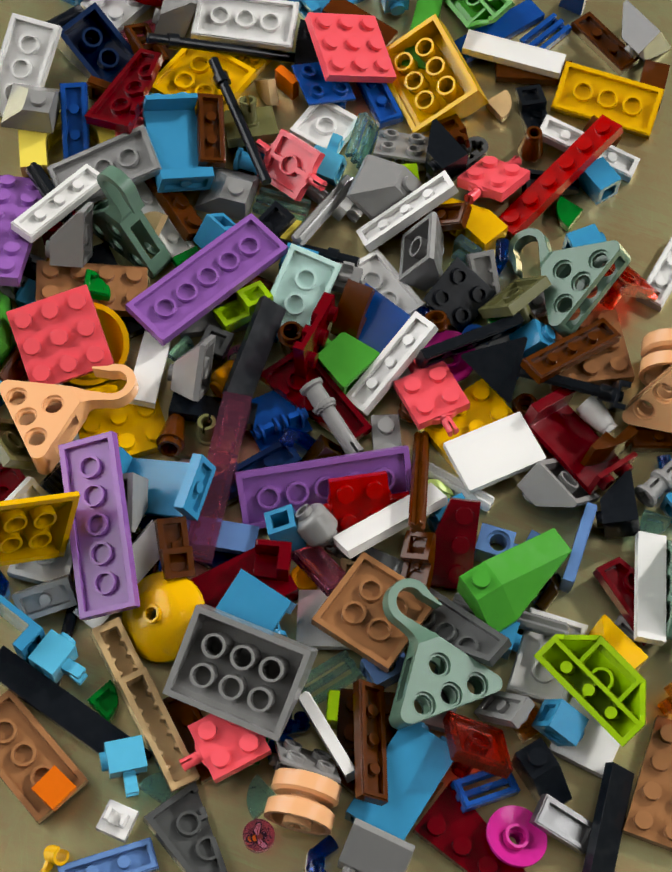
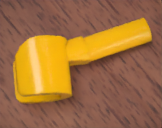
M56 845L47 846L43 852L45 863L40 872H49L54 865H64L69 859V852L60 849Z

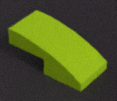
M259 280L236 291V300L214 309V318L223 330L232 332L251 320L260 297L266 296L273 301V295Z

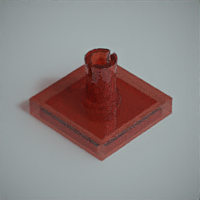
M615 264L610 267L604 276H609L614 272ZM628 265L599 303L611 310L616 308L623 294L655 302L660 292Z
M448 711L443 719L450 758L452 761H455L451 766V771L454 775L462 778L470 775L473 768L507 779L513 768L503 730Z

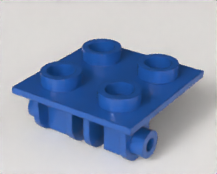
M319 62L291 66L308 106L334 103L346 109L347 101L356 100L349 82L325 81Z
M274 390L251 400V403L258 404L254 428L250 432L260 451L285 437L288 440H292L313 431L307 420L309 415L306 408H296Z

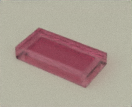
M308 545L293 551L291 559L328 597L346 572L320 546L312 547Z

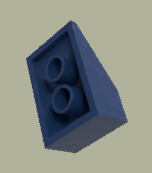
M96 2L62 26L63 30L57 47L67 60L88 79L92 75L112 83L134 56L130 44Z

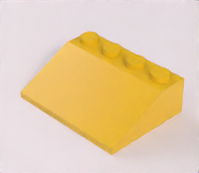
M436 14L386 47L397 76L393 83H387L413 133L421 134L431 130V124L434 119L440 121L454 114L463 119L489 103L446 26ZM415 46V52L426 63V69L418 68V62L410 53L405 52V49ZM410 60L408 66H404L402 61Z
M79 492L0 501V566L64 557L80 498Z

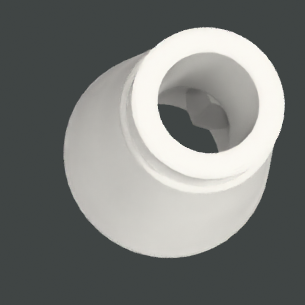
M591 395L576 409L580 413L579 417L602 434L605 432L610 433L618 426L603 402L597 400L595 396Z

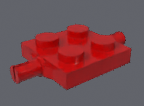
M386 471L328 479L329 495L327 503L322 504L338 521L337 533H340L409 495V491L391 493Z

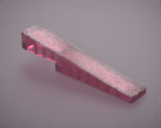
M227 391L223 392L207 459L216 467V471L198 521L191 520L188 531L189 546H192L193 558L196 561L210 564L213 562L251 412V396Z

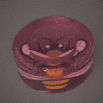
M255 819L245 826L243 841L248 850L254 853H264L273 846L275 832L273 826L268 821Z

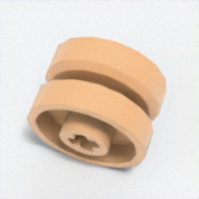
M672 328L651 331L643 337L641 342L642 360L639 378L646 386L672 365ZM663 385L666 389L672 390L669 386Z
M279 768L275 770L271 789L277 795L268 797L264 817L281 827L312 835L331 834L335 814L330 808L338 806L342 786L328 777L302 769Z

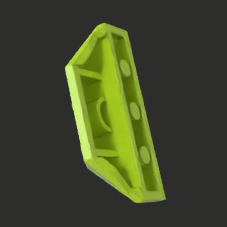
M555 634L534 655L622 747L646 725V680L601 635Z

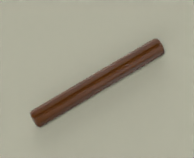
M426 431L422 433L416 432L413 438L408 525L412 533L417 531L422 533L426 528L430 449L429 434Z

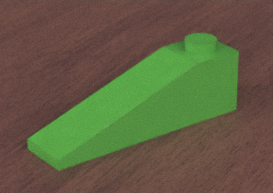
M552 528L483 561L459 576L457 591L477 618L498 632H501L517 622L524 610L536 598L539 591L552 578L571 554L572 550L557 530Z

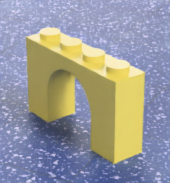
M61 111L59 112L53 134L18 129L22 177H29L26 173V167L30 166L32 162H36L41 165L50 179L47 170L49 166V153L53 145L62 139ZM89 124L90 139L97 144L115 137V130Z

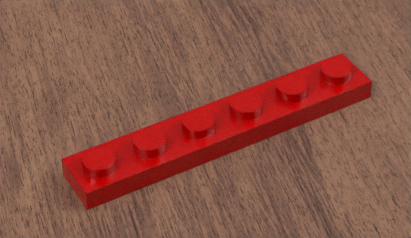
M602 114L498 217L508 226L507 235L513 238L521 230L527 229L624 133L622 126Z

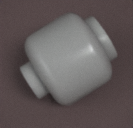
M304 504L295 513L297 532L309 546L324 547L333 541V536L337 535L338 521L323 504Z

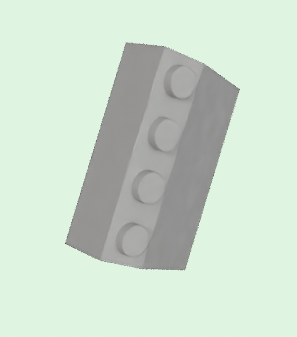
M199 604L195 606L162 694L278 742L307 682L319 650L207 604Z

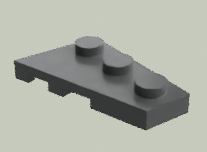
M196 781L187 785L144 816V823L182 872H227L218 843L209 825L207 812L198 794L199 790Z

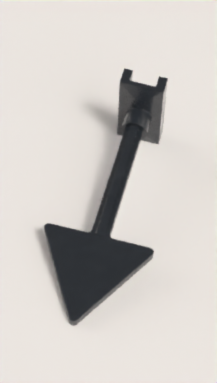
M526 337L461 355V358L507 403L512 401L518 377L533 380L520 366L527 343ZM556 375L543 382L596 396L597 400L607 402L606 408L612 412L625 410L626 405L621 404L624 397L623 390L631 388L632 384L629 381L618 380L613 382L612 385L603 383L596 385L562 375Z

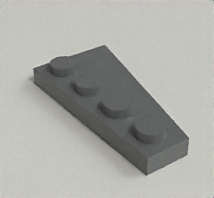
M430 587V593L438 598L442 606L433 609L422 626L435 632L479 663L493 667L512 646L510 639Z

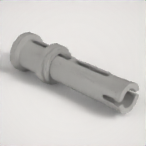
M321 377L306 383L300 389L301 395L306 396L314 409L312 411L314 415L322 417L345 454L363 452V447H361L335 408L337 405L335 398L330 397L323 387Z
M672 459L662 469L653 470L650 478L643 485L640 484L635 487L636 497L645 506L654 507L657 504V499L664 492H669L672 489Z

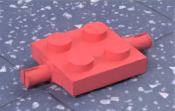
M282 128L272 144L268 145L261 139L256 141L259 144L256 145L258 150L265 155L263 161L272 179L270 184L295 201L301 202L310 185L319 191L325 189L322 185L327 186V181L316 175L325 157L324 153Z
M485 155L457 177V187L469 191L464 196L465 202L473 204L474 201L482 197L503 202L530 180V170L520 167L522 160L519 156H514L511 160L504 162L494 156Z
M414 359L408 366L411 374L393 381V388L418 430L431 425L442 424L449 437L453 436V434L456 435L459 429L452 419L457 414L470 409L469 400L445 361L427 368H419Z
M209 714L187 726L194 739L196 751L179 759L185 772L202 763L209 770L214 782L217 784L273 753L265 736Z

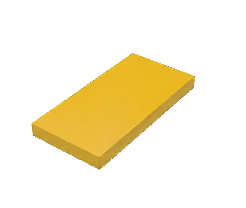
M566 61L550 110L585 121H589L593 115L599 118L603 114L620 124L623 132L649 139L665 89Z

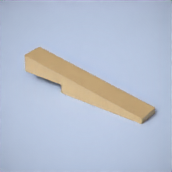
M117 617L91 629V638L171 793L199 780L200 775L195 766L186 772L181 766L179 759L188 756L189 753L120 618Z

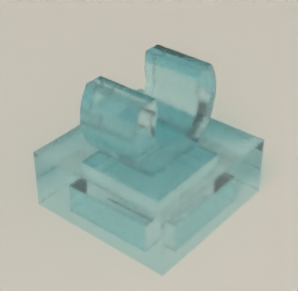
M460 234L454 240L451 258L455 260L458 257L467 265L465 254L480 252L482 248L463 234Z

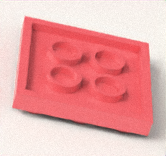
M308 12L305 22L325 81L394 82L397 76L375 16Z
M87 284L6 312L29 382L59 385L93 373L92 366L115 364Z

